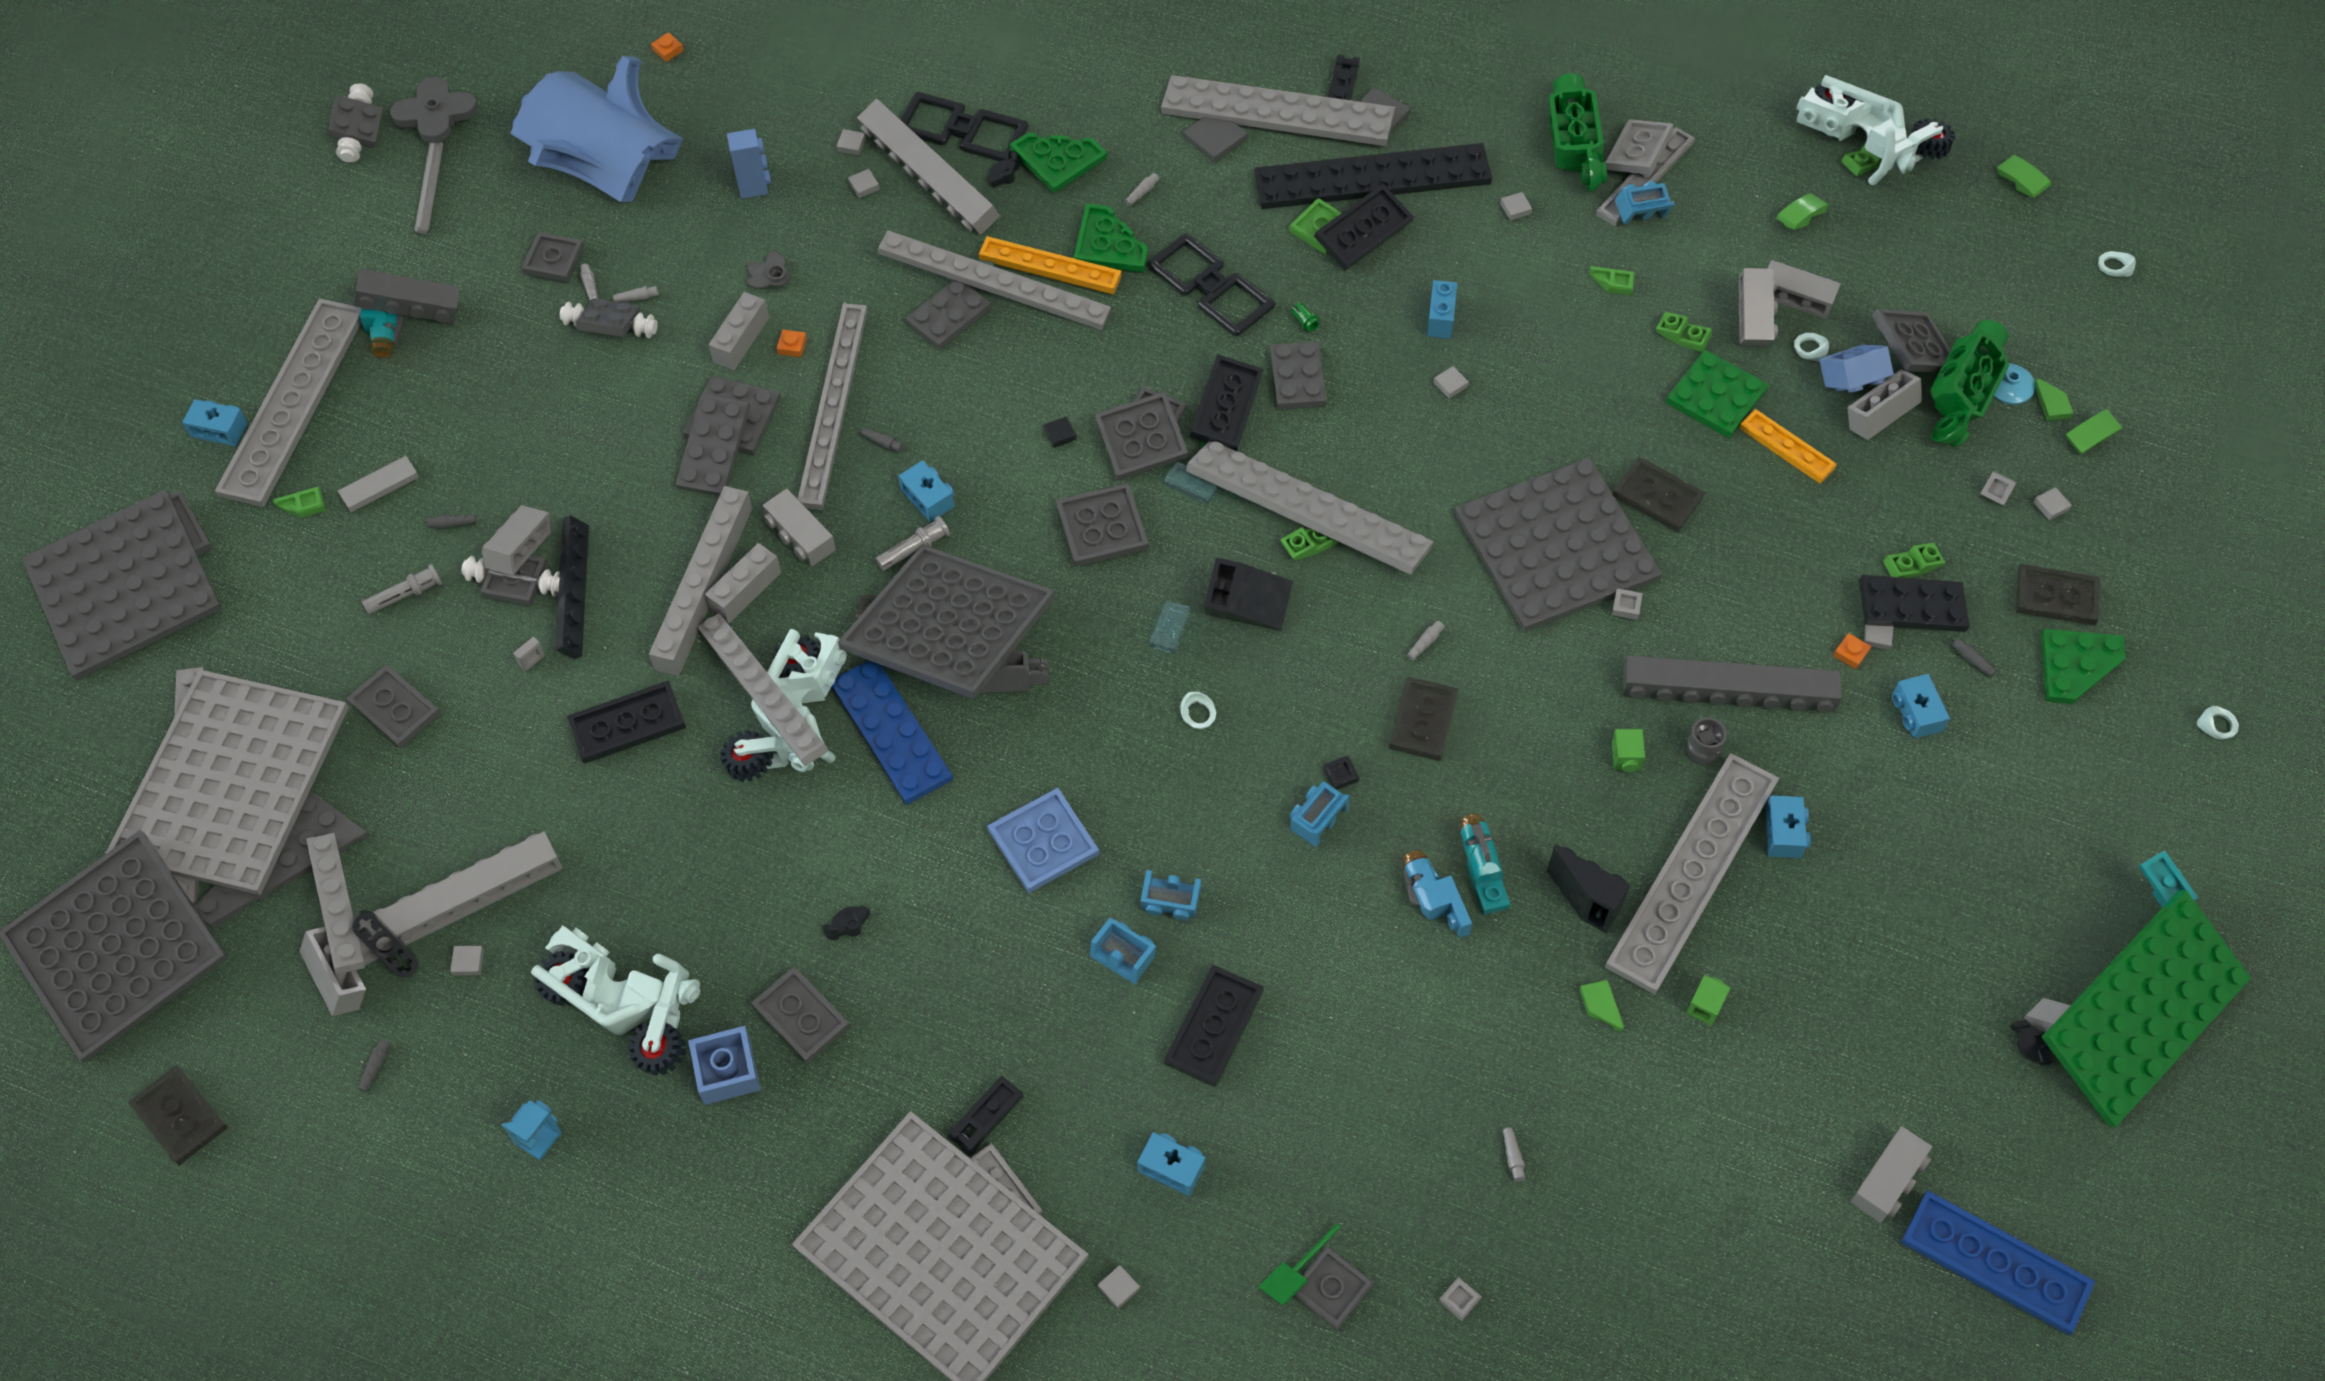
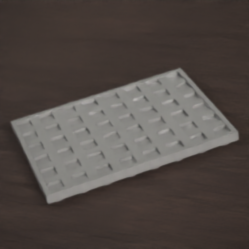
M199 669L105 854L141 830L146 834L173 875L261 895L349 709L347 703Z
M911 1111L792 1244L796 1251L950 1381H987L1089 1258L1087 1252Z

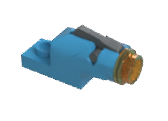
M1415 850L1406 854L1402 858V867L1410 904L1420 907L1428 920L1447 915L1451 930H1456L1459 938L1470 935L1472 922L1452 876L1440 879L1432 867L1428 856L1424 855L1421 850Z

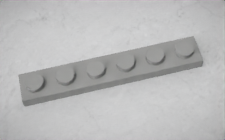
M335 833L306 838L335 974L363 969L365 967L359 939L352 928L353 913Z

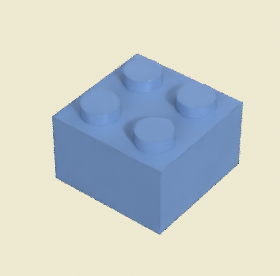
M1862 344L1819 359L1825 387L1835 388L1836 391L1848 389V392H1856L1862 390L1865 384H1880L1885 381L1886 377L1894 375L1888 346Z
M745 1026L688 1040L698 1093L704 1105L761 1090L751 1040Z

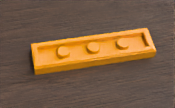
M1757 409L1740 424V430L1820 484L1836 468L1837 463Z

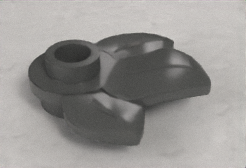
M770 251L766 262H748V271L752 277L748 279L747 284L759 289L768 286L781 287L789 281V272L785 268V259L777 252Z

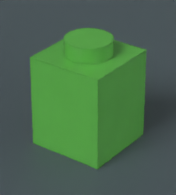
M1615 729L1612 739L1614 770L1634 772L1642 769L1645 760L1642 729Z
M1704 975L1686 1014L1713 1026L1731 987L1725 985L1718 978Z

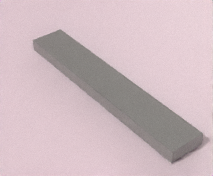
M1675 127L1652 174L1632 173L1597 209L1596 216L1616 227L1622 220L1615 202L1621 189L1630 184H1634L1635 187H1641L1650 181L1657 183L1694 144L1695 138ZM1641 199L1634 200V203L1639 202Z

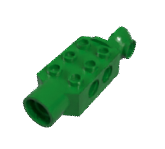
M1575 73L1563 74L1554 81L1553 94L1549 95L1548 117L1555 166L1569 171H1581L1582 185H1587L1588 193H1591L1601 183L1607 182L1606 162H1602L1604 142L1596 91L1586 89L1584 78L1581 75Z
M1982 320L1976 324L1970 335L1958 338L1954 343L1930 389L1932 398L1935 401V407L1943 415L1932 431L1931 438L1933 441L1940 444H1949L1952 447L1959 446L1969 437V421L1984 416L2009 367L2003 350L2009 334L2002 324L1993 320Z

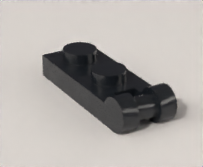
M1337 55L1328 97L1344 100L1352 99L1360 65L1359 57L1351 59L1345 58V55ZM1343 67L1351 68V70L1343 69Z
M1001 1075L951 1129L948 1138L954 1143L959 1142L964 1146L963 1150L967 1154H974L984 1139L1024 1097L1023 1092ZM969 1127L976 1131L971 1137L965 1133Z

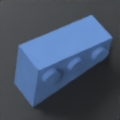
M755 129L727 133L741 199L769 194L767 184H771L769 170H764L768 168L766 155L761 154V152H765L762 138H757Z

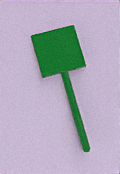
M1336 1224L1293 1269L1282 1262L1264 1280L1259 1289L1284 1306L1308 1282L1298 1271L1341 1228L1340 1224Z

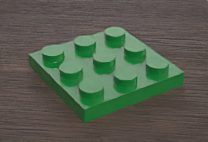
M1704 350L1668 395L1666 404L1730 439L1765 394L1769 384L1713 353Z

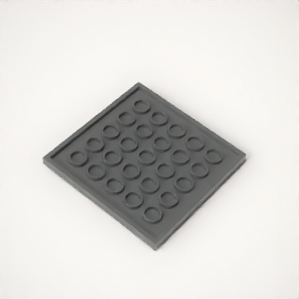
M1590 458L1455 507L1454 510L1456 518L1523 632L1614 598L1617 588L1632 591L1661 580L1662 577L1659 567Z
M166 489L22 557L71 676L76 681L222 609L175 504Z
M921 545L838 641L839 649L975 700L1053 602L1055 591L926 545Z
M141 830L134 833L0 930L2 941L77 1058L83 1063L93 1058L229 958L153 844Z

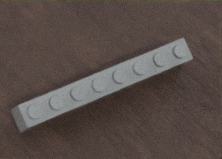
M877 98L857 117L862 124L860 129L869 138L873 135L876 138L874 142L883 151L888 149L890 151L888 155L897 164L902 162L905 165L903 169L912 178L916 175L919 178L917 182L926 191L931 189L933 191L932 196L941 205L945 202L948 205L946 209L955 218L960 216L963 219L961 223L970 232L974 229L981 236L1000 217L995 207Z
M727 486L723 487L649 652L654 670L676 676L680 675L699 632L697 626L702 624L709 609L705 593L723 577L753 509L748 491Z
M544 831L529 836L525 841L515 846L506 847L500 853L488 859H481L463 871L454 872L448 878L438 883L429 884L420 892L402 897L397 903L384 909H378L374 913L405 945H408L563 869ZM371 919L368 921L360 920L359 929L366 927L373 937L376 932L371 927ZM358 937L364 966L379 959ZM382 937L377 941L376 946L383 951L389 950L393 946V940L389 937Z

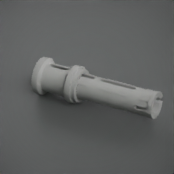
M937 516L934 522L924 528H917L914 535L875 557V560L884 572L892 565L916 552L921 545L931 547L932 543L941 537L950 536L949 529L943 519Z
M433 564L428 565V569L415 575L409 574L406 577L407 580L361 600L367 613L371 615L412 594L421 595L423 590L436 584L438 586L442 585V581Z

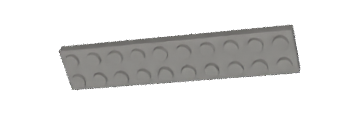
M1171 75L1161 106V114L1195 119L1209 117L1233 121L1237 125L1387 146L1395 107Z
M319 298L215 490L218 497L260 507L265 506L362 323L360 319L361 307Z
M1208 442L1187 464L1186 471L1410 575H1412L1432 548L1433 541L1420 534L1409 531L1399 524L1387 521L1377 514L1363 510L1353 503L1339 499L1331 493L1317 489L1309 483L1293 478L1287 473L1269 467L1263 462L1247 457L1243 453L1223 446L1219 442Z
M1732 753L1729 754L1611 954L1605 968L1656 995L1778 783V777Z

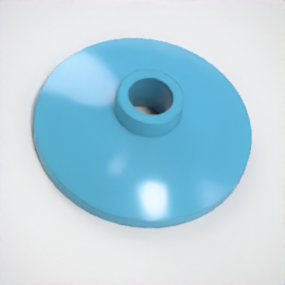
M2009 363V367L1993 398L2011 405L2024 403L2034 394L2035 381L2026 369Z

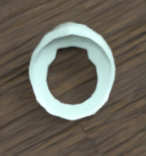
M2114 251L2105 252L2099 257L2098 261L2101 271L2115 277L2131 276L2136 265L2135 257L2131 254ZM2108 259H2117L2125 266L2121 269L2113 270L2106 267L2104 262Z
M1804 333L1795 339L1794 349L1800 357L1820 362L1819 359L1826 357L1828 354L1829 342L1821 335ZM1812 340L1819 344V348L1812 352H1805L1800 348V344L1803 341Z
M1188 692L1183 697L1180 704L1183 721L1193 729L1201 730L1210 727L1216 717V710L1212 700L1200 692ZM1197 702L1200 705H1204L1210 712L1209 719L1204 723H1196L1191 720L1188 709L1191 704Z
M2211 706L2198 719L2197 726L2215 739L2224 740L2232 738L2238 732L2239 723L2230 711L2219 706ZM2213 716L2224 717L2230 724V731L2228 733L2218 732L2213 722Z

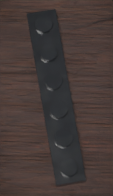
M569 515L563 518L555 650L573 659H577L582 656L589 525Z

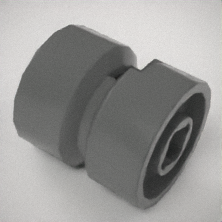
M1710 717L1701 718L1695 722L1685 748L1686 754L1692 762L1705 766L1717 761L1727 737V731L1722 722Z

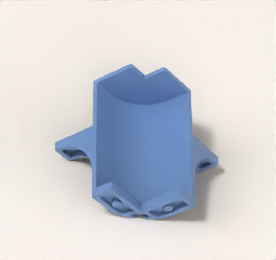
M622 56L618 61L614 78L607 88L608 92L575 72L558 71L546 74L531 92L522 98V106L513 121V128L510 133L531 146V155L528 160L531 164L571 174L594 185L620 202H633L650 160L675 159L683 138L656 122L645 109L638 87V75L642 61L635 56Z

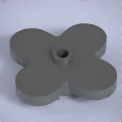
M430 77L419 83L416 98L403 99L396 102L391 107L390 114L395 125L399 127H416L424 141L437 143L449 137L451 126L454 124L458 125L461 120L473 117L478 110V106L472 94L467 92L450 93L446 80L440 77Z

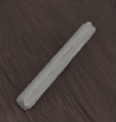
M442 142L429 144L415 224V232L422 235L427 234L430 226L443 150Z

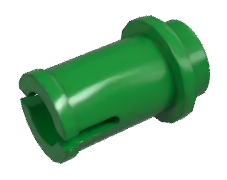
M1303 302L1295 304L1300 311L1293 307L1291 309L1292 315L1302 323V328L1305 331H1315L1320 325L1319 317L1316 314H1312Z

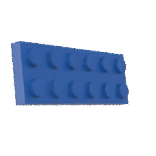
M869 660L835 678L831 688L906 805L953 780L951 772L880 664Z
M1928 1190L1924 1193L1901 1240L1903 1245L2069 1336L2074 1332L2095 1284V1281Z

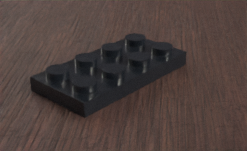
M1382 184L1316 231L1314 237L1346 271L1413 221L1414 216Z
M1217 354L1189 437L1207 443L1219 442L1223 446L1237 451L1264 369Z
M1862 575L1859 579L1865 625L1966 632L1970 627L1963 582Z
M669 680L567 716L583 764L686 728Z
M1212 965L1164 1059V1065L1216 1087L1258 1004L1264 987Z

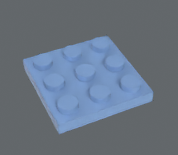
M1059 788L987 826L989 833L1028 894L1100 855L1098 847Z

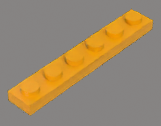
M988 236L979 252V260L1113 295L1122 277L1121 271Z

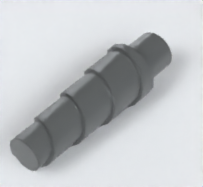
M863 428L861 431V436L876 442V444L890 451L894 450L900 453L904 448V444L897 441L893 436L868 428Z
M475 514L437 515V517L427 518L428 528L438 527L439 529L476 523Z
M1958 638L1952 644L1959 651L1958 655H1961L1966 661L1968 660L1989 677L1996 672L1994 667L1969 643L1966 644Z
M380 1039L376 1049H372L358 1086L359 1090L368 1091L388 1056L387 1051L391 1045L390 1042Z

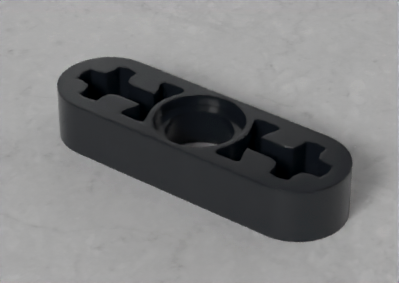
M370 910L357 912L352 919L354 933L397 976L409 977L414 974L418 967L416 955L374 912ZM361 919L365 921L371 919V927L376 932L373 937L366 927L359 929ZM382 937H389L393 940V946L389 950L383 951L377 948V941ZM397 950L398 955L403 960H407L408 958H410V967L406 968L405 966H402L398 968L399 961L394 956Z

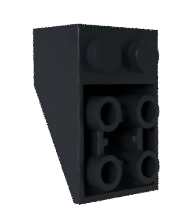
M1216 557L1204 604L1205 613L1210 616L1281 631L1293 581L1240 562Z
M1555 844L1547 872L1581 920L1607 934L1623 907L1630 884L1621 876L1610 874L1601 869L1597 863L1589 860L1586 861L1577 856L1573 850Z

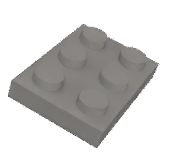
M1629 119L1606 160L1607 170L1651 175L1674 132L1673 124Z

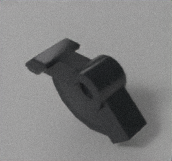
M1013 151L1010 159L999 161L990 170L988 178L993 188L1004 183L1010 184L1015 180L1014 173L1020 167L1016 152Z
M861 905L860 907H847L840 910L834 916L832 925H823L824 935L832 941L839 939V936L843 935L858 936L861 933L862 925L870 916V909Z
M2026 1020L2015 1021L2010 1025L2013 1031L2018 1032L2017 1045L2027 1059L2039 1063V1065H2049L2052 1063L2050 1048L2042 1038L2045 1032H2038Z

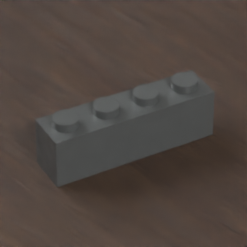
M359 269L354 306L454 324L459 286Z

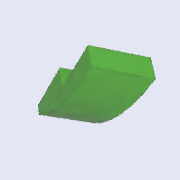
M1864 144L1860 151L1845 154L1841 162L1856 176H1859L1879 167L1882 159L1867 151Z
M2016 155L2011 156L1997 167L1999 176L2015 182L2017 191L2032 198H2035L2051 186V181L2042 172Z
M1810 193L1784 208L1777 215L1776 219L1783 222L1785 227L1796 230L1808 226L1812 217L1826 213L1829 204Z
M1669 312L1664 313L1656 327V332L1668 340L1699 352L1704 351L1712 336L1711 328L1689 324L1687 316Z
M2105 409L2068 432L2065 437L2077 452L2083 455L2097 444L2103 443L2122 430L2123 427L2108 409Z
M1303 527L1280 539L1293 560L1315 555L1339 543L1337 540L1311 528L1305 531Z
M1934 542L1915 545L1909 552L1887 555L1883 560L1891 577L1913 578L1938 569L1946 563Z

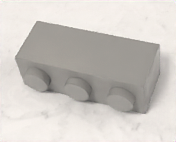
M1771 260L1767 269H1773V277H1777V289L1774 292V300L1777 303L1827 319L1841 283Z
M1744 268L1739 275L1740 346L1769 347L1774 339L1777 338L1778 326L1774 324V315L1777 314L1778 308L1777 301L1774 300V292L1777 289V277H1773V269Z
M743 292L708 345L713 363L731 370L736 369L769 319L765 299Z
M1901 369L1848 407L1849 429L1869 440L1922 402L1921 378Z
M785 489L763 504L765 516H763L764 521L771 529L775 528L778 531L779 537L786 545L790 544L794 548L796 556L801 561L805 560L812 567L836 550L833 536L788 489Z
M521 505L509 517L506 523L496 531L494 536L483 545L482 556L484 557L485 568L513 576L551 534L549 512Z
M761 544L755 545L705 593L710 611L715 615L720 613L729 624L781 574L777 556Z
M321 927L305 931L299 952L331 1015L336 1016L359 1010L366 988L357 971L354 970L336 975L326 928Z
M1901 1126L1850 1203L1879 1223H1882L1887 1215L1893 1218L1902 1203L1897 1201L1902 1193L1908 1195L1917 1182L1912 1178L1917 1170L1922 1173L1931 1161L1927 1154L1933 1146Z

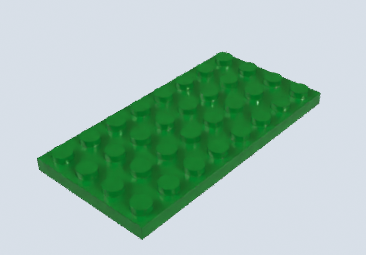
M2178 891L2044 1033L2042 1038L2109 1127H2117L2247 984L2251 977L2188 891Z

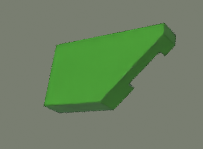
M1590 266L1589 275L1607 293L1632 295L1635 272Z
M2036 379L2034 382L2035 390L2046 420L2071 418L2073 411L2067 394L2041 379Z
M319 486L273 499L276 508L300 518L326 511L322 491Z
M1608 980L1580 986L1579 990L1588 1015L1598 1021L1600 1019L1611 1025L1618 1032L1623 1031L1624 1025Z

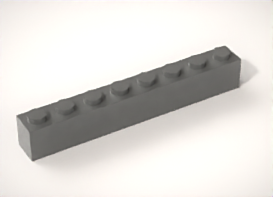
M1627 655L1623 666V696H1631L1636 699L1644 697L1657 698L1662 701L1670 699L1684 700L1689 703L1697 701L1711 702L1715 705L1727 703L1737 704L1742 707L1753 705L1764 706L1769 709L1780 707L1791 708L1795 711L1807 709L1828 713L1831 711L1836 712L1841 701L1840 671Z

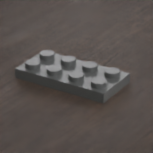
M701 394L675 484L678 489L720 496L723 487L729 486L751 407L749 402Z

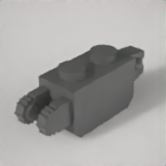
M1014 650L980 693L1029 691V686L1046 685L1050 680V675L1047 671L1049 663L1047 659L1042 658L1028 659V653L1025 651Z

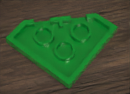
M1026 133L1010 144V151L1016 152L1018 159L1053 193H1056L1106 160L1108 152L1093 138L1083 137V140L1069 139V136L1051 135V137H1039L1037 133Z
M1086 203L1074 259L1113 269L1144 272L1148 257V247L1136 239L1134 232L1124 221L1121 222L1115 216V212L1110 206Z
M2044 629L2041 633L2046 702L2074 704L2084 693L2102 681L2107 674L2119 667L2126 659L2124 636Z

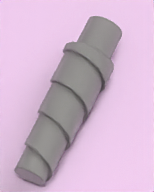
M1152 173L1149 177H1145L1125 200V204L1132 206L1147 192L1151 191L1155 186L1154 184L1159 181L1158 175Z
M582 264L580 266V278L591 303L593 299H598L593 271L590 270V266Z
M643 286L642 288L613 295V300L615 303L642 301L658 296L659 292L657 286Z
M1436 621L1432 627L1429 626L1407 654L1410 660L1414 661L1417 656L1440 637L1439 633L1445 628L1443 623Z
M1505 1128L1502 1131L1505 1139L1508 1167L1513 1174L1514 1181L1520 1182L1526 1179L1523 1170L1525 1164L1513 1129Z

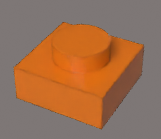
M669 32L651 43L652 50L665 62L684 51L683 45Z
M782 329L776 348L778 355L801 358L807 341L806 333Z
M1848 633L1833 656L1852 668L1857 669L1870 651L1871 646Z

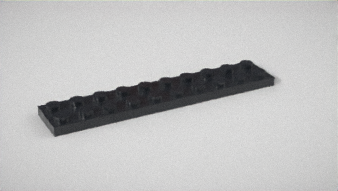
M1483 143L1254 168L1261 209L1312 204L1318 198L1324 202L1361 199L1382 184L1393 195L1489 185L1492 183V175Z

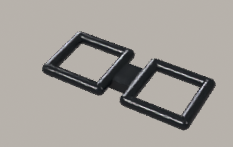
M922 92L914 94L900 119L922 140L945 145L951 135L963 138L960 143L962 151L998 161L1010 159L1012 153L1010 151V144L1023 136L1029 126L1025 120L985 109H979L975 116L963 113L965 110L964 104ZM920 102L953 110L941 135L908 126ZM984 119L1017 128L1005 152L972 144Z
M1188 233L1181 235L1148 261V267L1181 294L1187 296L1196 288L1202 291L1206 296L1198 302V307L1234 336L1241 335L1275 307V302L1239 273H1234L1229 278H1225L1218 271L1224 267V262ZM1185 244L1211 263L1208 268L1187 284H1184L1160 265ZM1235 284L1239 285L1263 304L1238 325L1211 305V303Z

